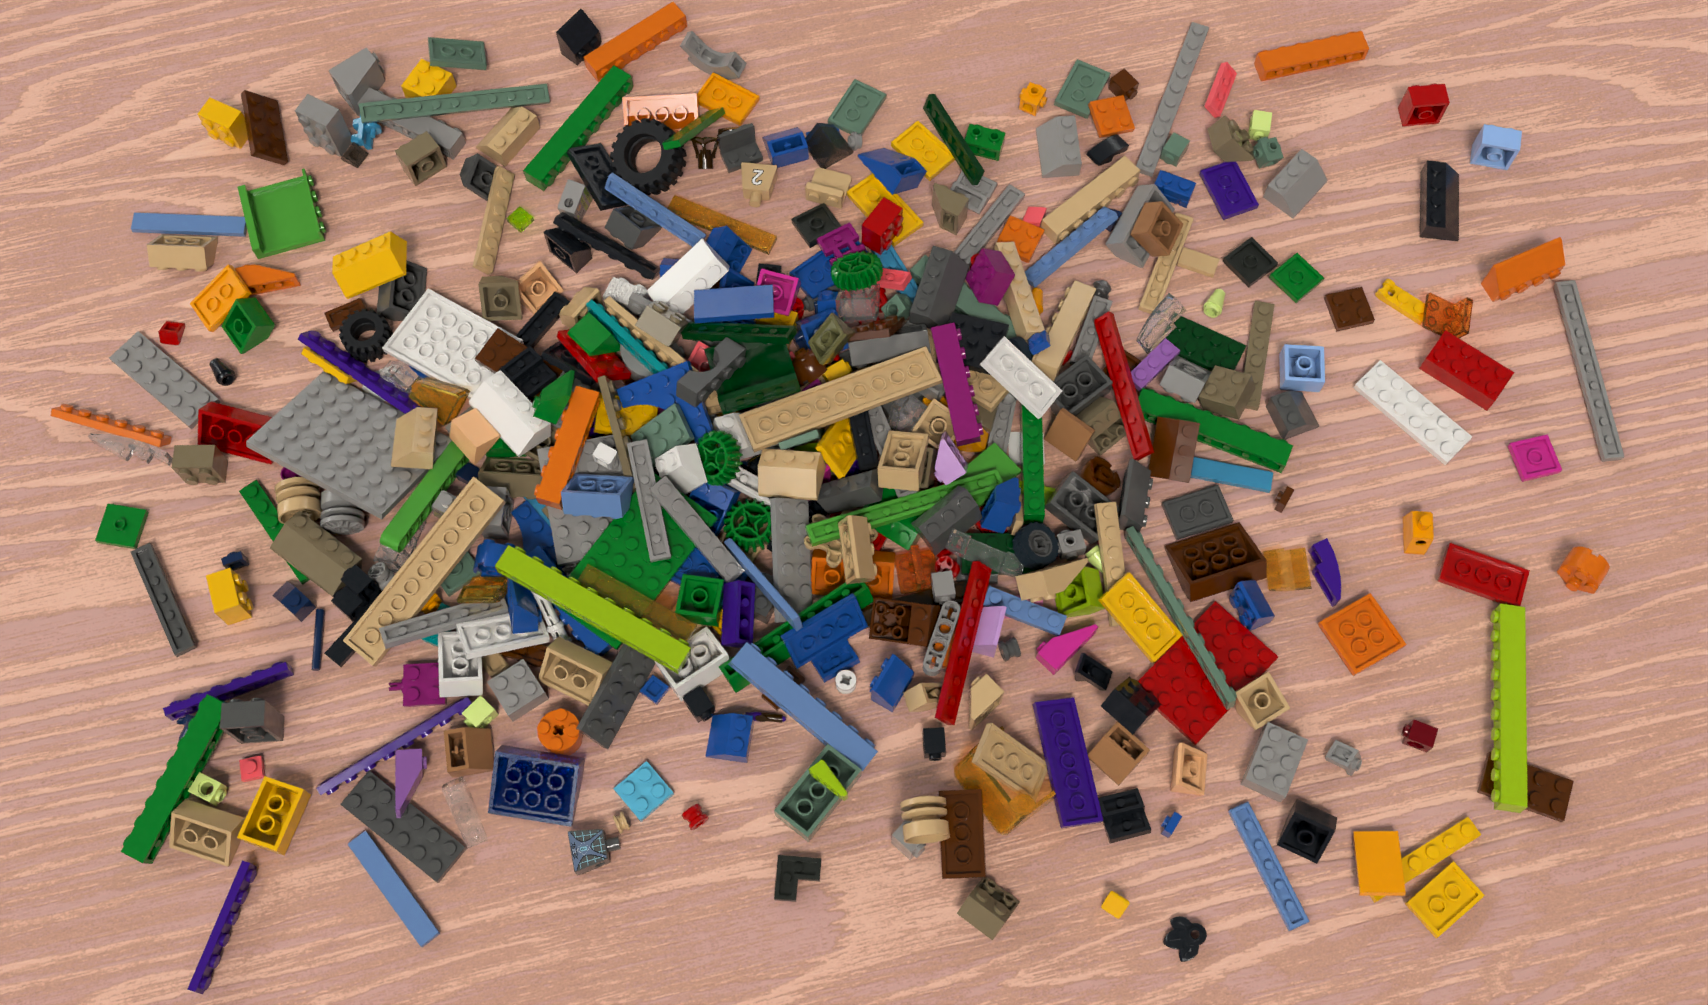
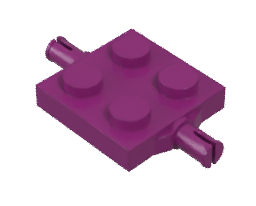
M439 663L403 664L402 682H389V691H402L404 707L447 705V697L439 696Z

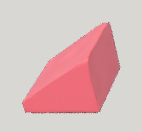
M1028 207L1023 221L1040 227L1047 208Z

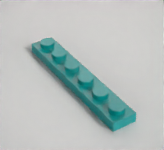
M592 299L586 303L588 312L652 374L668 369L664 362L660 363L657 360V357L651 350L647 351L644 348L643 343L638 338L634 339L626 327L622 328L613 315L609 316L600 303L597 305Z

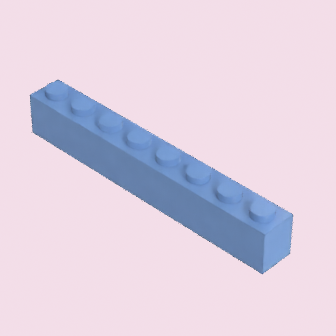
M746 642L728 665L825 746L827 744L831 745L863 771L878 752L874 749L875 745L867 738L862 739L858 735L859 731L852 725L847 726L842 722L843 718L835 711L831 713L826 709V704L817 697L814 699L809 694L808 688L802 684H796L793 681L794 677L785 670L782 672L776 667L777 663L772 658H765L760 654L761 650L755 644H748Z

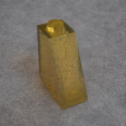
M426 377L416 380L412 384V390L408 397L420 407L438 408L437 421L445 426L451 423V420L457 418L470 390Z

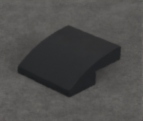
M531 346L499 369L528 400L557 379L556 374L543 362L542 357Z
M1138 788L1098 798L1103 825L1109 843L1151 833V827L1144 811L1145 806Z

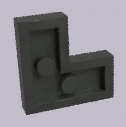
M778 855L774 900L796 902L798 880L820 882L821 858Z

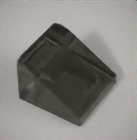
M353 142L341 157V160L359 168L369 153Z

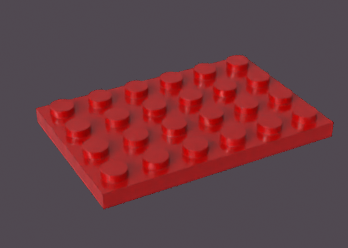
M1216 601L1194 623L1195 631L1197 634L1200 633L1205 641V648L1207 651L1212 652L1215 657L1214 663L1218 669L1223 670L1227 685L1231 686L1235 692L1263 675L1278 659V656ZM1183 636L1138 680L1142 688L1148 693L1153 694L1161 704L1157 711L1195 746L1230 710H1226Z

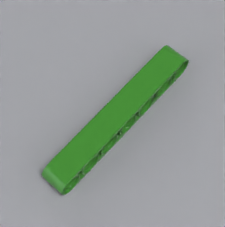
M453 441L448 444L433 464V469L427 472L383 531L380 537L381 545L396 552H402L431 513L432 504L441 491L448 490L456 479L455 474L467 464L469 459Z

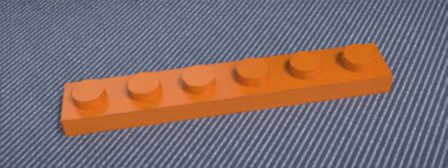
M61 404L60 407L51 409L52 417L157 447L166 446L171 443V436L164 435L163 431H150L142 425H129L125 420L109 419V416L102 414L94 415L91 414L90 410L73 409V406L68 404Z

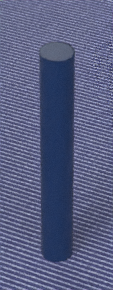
M316 609L311 669L313 671H319L321 665L325 611L323 609Z

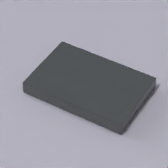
M1219 485L1164 501L1161 504L1176 540L1218 528L1234 521Z

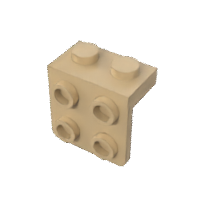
M820 167L816 168L812 181L807 182L805 187L806 200L820 204L825 203L828 206L842 209L847 195L846 191H848L851 184V176Z

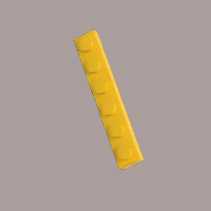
M1469 817L1465 818L1403 857L1404 883L1409 882L1481 836V833ZM1370 896V897H1371V899L1373 900V902L1375 903V902L1379 901L1380 899H1382V898L1385 897V896Z

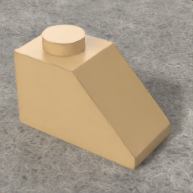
M920 683L903 692L909 712H924L937 708L943 683Z

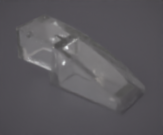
M1168 293L1143 325L1136 341L1147 354L1176 328L1174 322L1187 311L1176 297Z

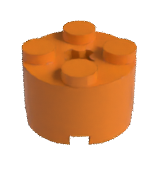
M1574 547L1562 562L1557 573L1566 582V587L1569 590H1580L1594 594L1610 569L1607 560L1600 554L1598 557L1591 554L1593 550L1589 548Z
M562 708L547 713L537 726L540 742L550 754L555 756H569L575 753L582 744L583 733L576 729L579 724L576 716ZM562 731L564 734L560 736L558 732Z

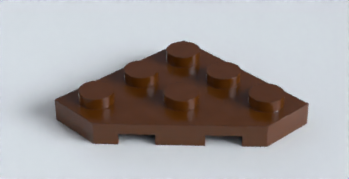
M888 315L886 319L862 322V325L851 327L855 334L849 341L891 337L905 325L904 317Z

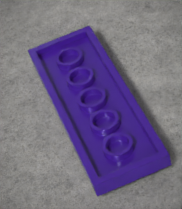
M1074 697L1035 702L1032 705L1061 829L1103 822Z

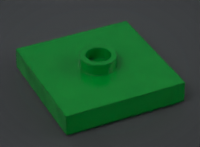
M1298 253L1294 254L1269 276L1295 303H1298L1325 279Z
M107 504L95 541L100 544L137 549L149 512L145 509Z

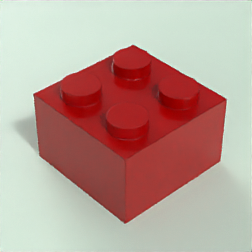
M1433 83L1430 85H1413L1408 87L1398 106L1402 127L1439 124L1450 103L1446 85Z
M883 197L862 224V243L864 246L879 255L884 250L887 251L891 247L894 237H898L903 230V208Z

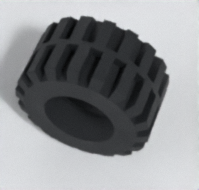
M366 308L362 309L361 312L358 310L354 311L355 314L347 315L348 319H344L342 321L343 326L339 328L341 332L339 337L350 356L354 357L357 361L361 359L362 362L367 363V360L375 362L376 358L380 360L383 358V354L387 355L382 347L392 336L393 332L385 317L380 312L376 313L373 309L367 311ZM369 330L375 331L370 339L358 341L362 333Z

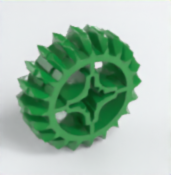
M850 252L849 255H843L842 258H837V261L833 262L831 267L832 281L842 291L847 290L850 292L855 290L857 292V290L871 288V285H876L877 281H880L881 276H883L882 262L872 252Z
M714 430L698 438L699 444L696 445L707 483L711 486H723L731 483V479L737 478L736 473L740 472L739 465L743 464L740 461V457L743 454L739 453L741 446L737 445L738 440L733 438V435L730 433Z
M755 498L753 503L746 499V504H742L739 501L738 507L732 505V512L727 511L728 518L724 519V524L726 525L724 526V532L727 533L726 539H732L740 549L744 547L746 553L749 551V548H752L755 553L757 552L756 547L764 550V544L768 545L771 541L770 539H772L770 505L765 507L763 501L758 504ZM750 513H756L759 515L753 516ZM743 516V522L738 524L739 527L735 528L737 520ZM748 521L754 525L755 531L752 527L748 526ZM768 523L764 533L759 535V529L764 527L763 524ZM750 535L752 538H745L743 536Z

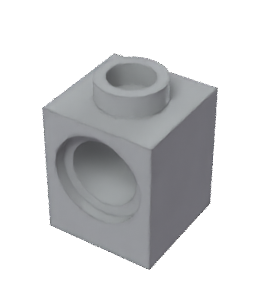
M952 571L931 573L934 603L943 605L946 601H954L956 593Z

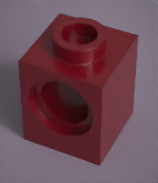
M1413 719L1408 725L1405 724L1401 736L1404 739L1402 744L1427 753L1434 746L1439 728Z

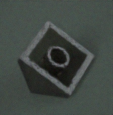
M817 123L805 138L808 152L820 168L826 169L854 153L834 124Z

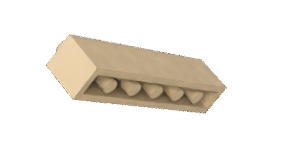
M1126 156L1122 157L1042 219L1040 228L1045 229L1044 234L1055 244L1061 240L1063 241L1073 230H1076L1104 206L1108 207L1114 198L1121 197L1128 187L1135 186L1139 181L1140 169Z
M996 242L994 250L1003 253L1015 273V277L1003 297L1016 336L1022 337L1028 343V339L1032 335L1040 333L1045 329L1015 243Z
M1076 280L1072 287H1067L1064 295L1066 299L1061 300L1058 306L1059 313L1055 312L1051 323L1053 326H1048L1046 330L1051 346L1039 352V354H1035L1032 359V363L1052 381L1055 380L1096 292V288Z

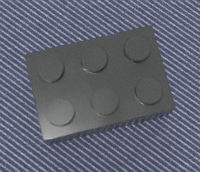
M1072 471L1063 478L1047 500L1045 509L1073 531L1081 529L1083 539L1092 544L1098 541L1094 504L1112 501Z
M252 698L251 701L246 702L240 699H232L229 703H222L220 729L241 744L283 741L285 716L263 698Z

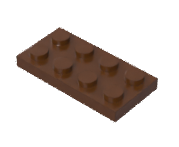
M244 90L241 93L251 156L285 165L288 163L278 100Z
M497 328L475 357V361L495 374L502 366L528 347ZM543 359V362L556 374L558 379L563 370L550 365Z
M1491 752L1487 753L1477 793L1491 797L1492 790L1494 789V781L1491 780V772L1494 768ZM1527 765L1528 807L1525 810L1559 822L1565 821L1574 781Z
M982 789L939 791V796L946 798V806L943 808L947 809V815L940 819L948 821L950 838L941 841L942 879L987 877Z

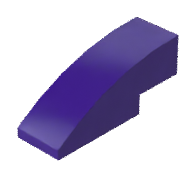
M1326 538L1313 544L1308 552L1316 564L1312 574L1333 607L1341 599V576L1335 553Z

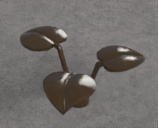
M739 127L718 129V135L722 134L725 131H731ZM718 135L717 138L693 137L689 140L692 141L696 158H698V169H713V158H716L715 154L720 141ZM715 141L711 154V150H706V144ZM696 143L702 145L703 150H700V154Z

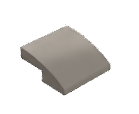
M962 171L950 190L962 193L969 198L968 209L980 215L998 184L982 176L978 185H971Z

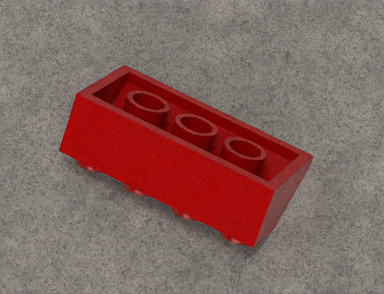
M211 401L198 411L197 445H216L221 452L271 465L274 461L248 448L246 441L272 417Z

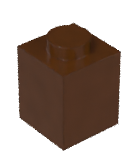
M1124 68L1111 77L1108 89L1115 96L1124 95L1125 101L1137 95L1139 82Z

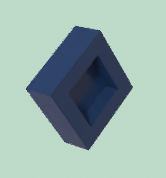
M241 551L231 552L226 557L221 558L223 566L226 569L231 568L233 571L249 565L247 557Z

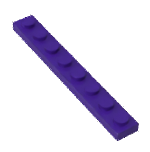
M311 330L300 333L298 338L300 342L348 375H351L352 378L406 414L416 407L425 408L424 404L412 399L408 393L396 388L393 383L380 377V374L371 371L364 363L355 360L348 352L339 349L335 343L323 338L319 332Z
M469 696L461 698L320 783L316 787L320 795L324 793L330 795L339 789L337 785L345 781L348 784L358 777L357 773L365 770V772H368L376 767L377 764L375 762L382 758L384 761L395 755L394 751L398 748L406 749L415 743L413 739L420 735L424 738L432 733V728L439 724L442 727L452 720L451 716L456 713L462 715V712L472 704Z

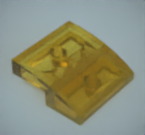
M1284 548L1263 551L1264 557L1267 560L1269 591L1312 589L1305 548L1284 551Z
M472 577L469 586H463L457 602L497 603L507 594V577Z

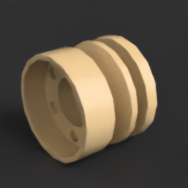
M292 477L282 480L275 485L276 501L279 503L277 505V513L280 523L285 524L298 511H301L314 522L320 519L322 509L321 501L319 500V486L304 477Z
M919 796L900 803L901 811H904L901 814L902 819L912 821L903 826L905 843L927 844L950 838L948 821L938 819L947 815V809L943 808L946 806V798L940 796Z

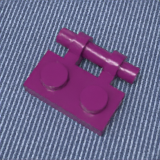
M850 222L817 238V244L826 257L831 254L834 255V258L829 260L831 266H833V262L837 261V258H842L843 255H849L850 252L856 253L857 251L860 253L866 250L863 243L856 246L855 242L859 241V235ZM848 246L850 250L841 254L840 250Z

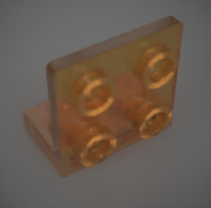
M1428 293L1426 295L1422 327L1442 336L1445 330L1458 338L1469 334L1473 299L1466 297L1453 304L1439 296Z

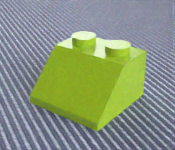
M1084 566L1063 592L1056 593L1055 601L1058 613L1066 615L1068 618L1090 615L1105 609L1098 601L1103 595L1098 569Z

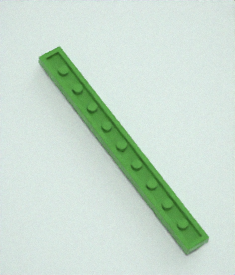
M995 469L951 482L948 485L944 484L806 525L805 530L813 547L840 539L838 522L848 515L867 517V522H870L871 529L924 514L958 485L966 488L974 499L991 494L995 487L1003 483L998 470Z

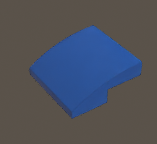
M848 639L811 660V663L825 683L836 677L840 671L848 670L860 663V660L849 645Z

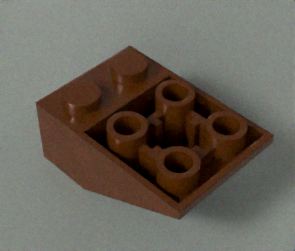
M874 598L869 639L928 647L939 617L940 606Z

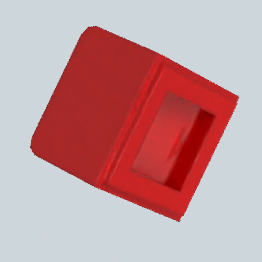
M166 321L158 331L160 342L162 344L179 345L184 333L185 323Z

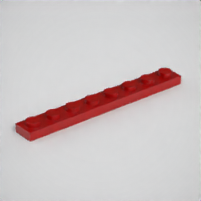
M1107 312L1095 319L1094 324L1109 376L1113 382V390L1134 460L1139 461L1154 453L1114 314Z
M980 561L972 562L935 714L936 719L947 725H955L992 571L991 568Z

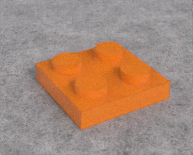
M1124 95L1090 101L1088 104L1099 138L1134 131L1135 126Z
M1010 215L997 242H1014L1020 260L1029 263L1044 235L1045 229Z

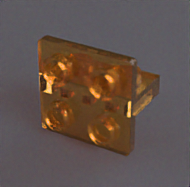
M919 545L910 546V553L895 555V567L901 594L932 589L931 573L937 572L935 570L936 558L931 550L920 551Z

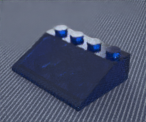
M501 745L495 751L488 813L572 827L583 779L585 758Z

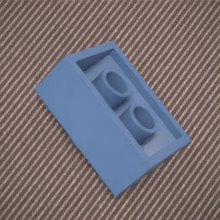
M575 473L561 491L564 514H571L572 516L587 515L594 518L601 516L611 517L612 519L623 518L630 508L634 477Z

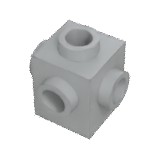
M1081 529L1075 531L1063 530L1057 534L1056 539L1058 540L1060 560L1066 559L1070 561L1078 558L1080 555H1084L1086 545Z

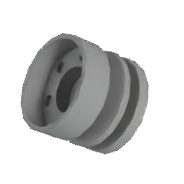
M328 490L321 493V509L323 512L320 515V527L328 533L336 535L355 534L364 530L363 520L365 514L362 512L363 509Z

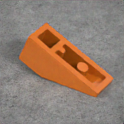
M254 264L235 268L251 291L250 296L300 286L295 273Z

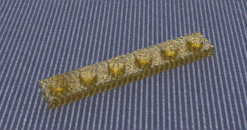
M674 195L667 207L668 210L685 221L708 231H712L716 227L727 226L751 248L768 255L777 241L776 235Z
M587 564L578 579L583 587L593 588L599 593V596L612 599L622 609L624 607L630 609L640 619L646 618L653 623L654 627L667 630L677 640L681 638L688 642L697 627L693 622L590 564Z

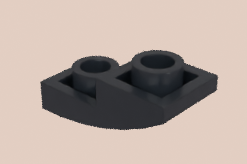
M1115 134L1094 146L1086 155L1095 164L1101 166L1111 162L1115 155L1127 151L1129 145L1118 134Z

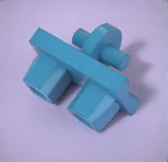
M361 116L353 119V128L358 133L351 135V142L356 147L364 146L367 150L372 149L373 138L382 132V127L377 122L362 124Z

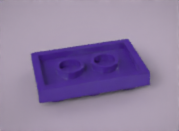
M1224 162L1200 171L1199 175L1223 220L1258 208L1259 204L1237 162Z

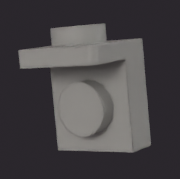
M1335 740L1325 756L1326 761L1345 769L1350 776L1355 771H1358L1362 764L1359 750Z

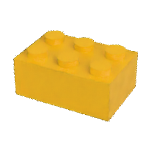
M264 776L237 838L245 843L285 856L311 794L302 788Z

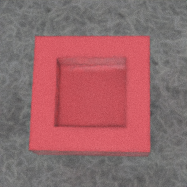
M261 755L239 760L241 781L248 782L264 778V761Z

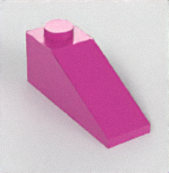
M1094 624L1054 637L1048 643L1044 641L1036 649L1038 651L1036 659L1055 675L1097 632L1098 626Z

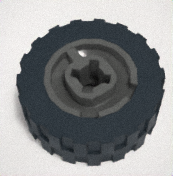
M1038 522L1029 523L1019 529L1014 535L1015 537L1012 541L1014 554L1018 561L1026 568L1039 570L1056 560L1055 558L1059 554L1058 540L1054 532L1049 527H1046L1045 524Z

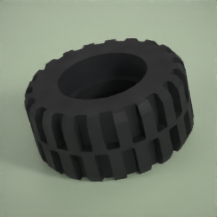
M645 118L641 119V122L638 120L632 121L631 126L626 125L623 127L624 131L617 134L616 137L618 139L612 144L614 149L610 153V158L614 160V162H611L612 169L615 170L617 176L646 195L651 193L654 195L660 194V190L666 192L670 189L669 186L671 184L674 186L678 182L676 181L677 177H681L683 174L681 169L686 166V161L683 159V157H686V150L682 148L684 145L664 150L662 143L676 134V132L655 119L649 120ZM649 142H659L661 158L658 164L648 172L639 173L636 168V157L639 150Z

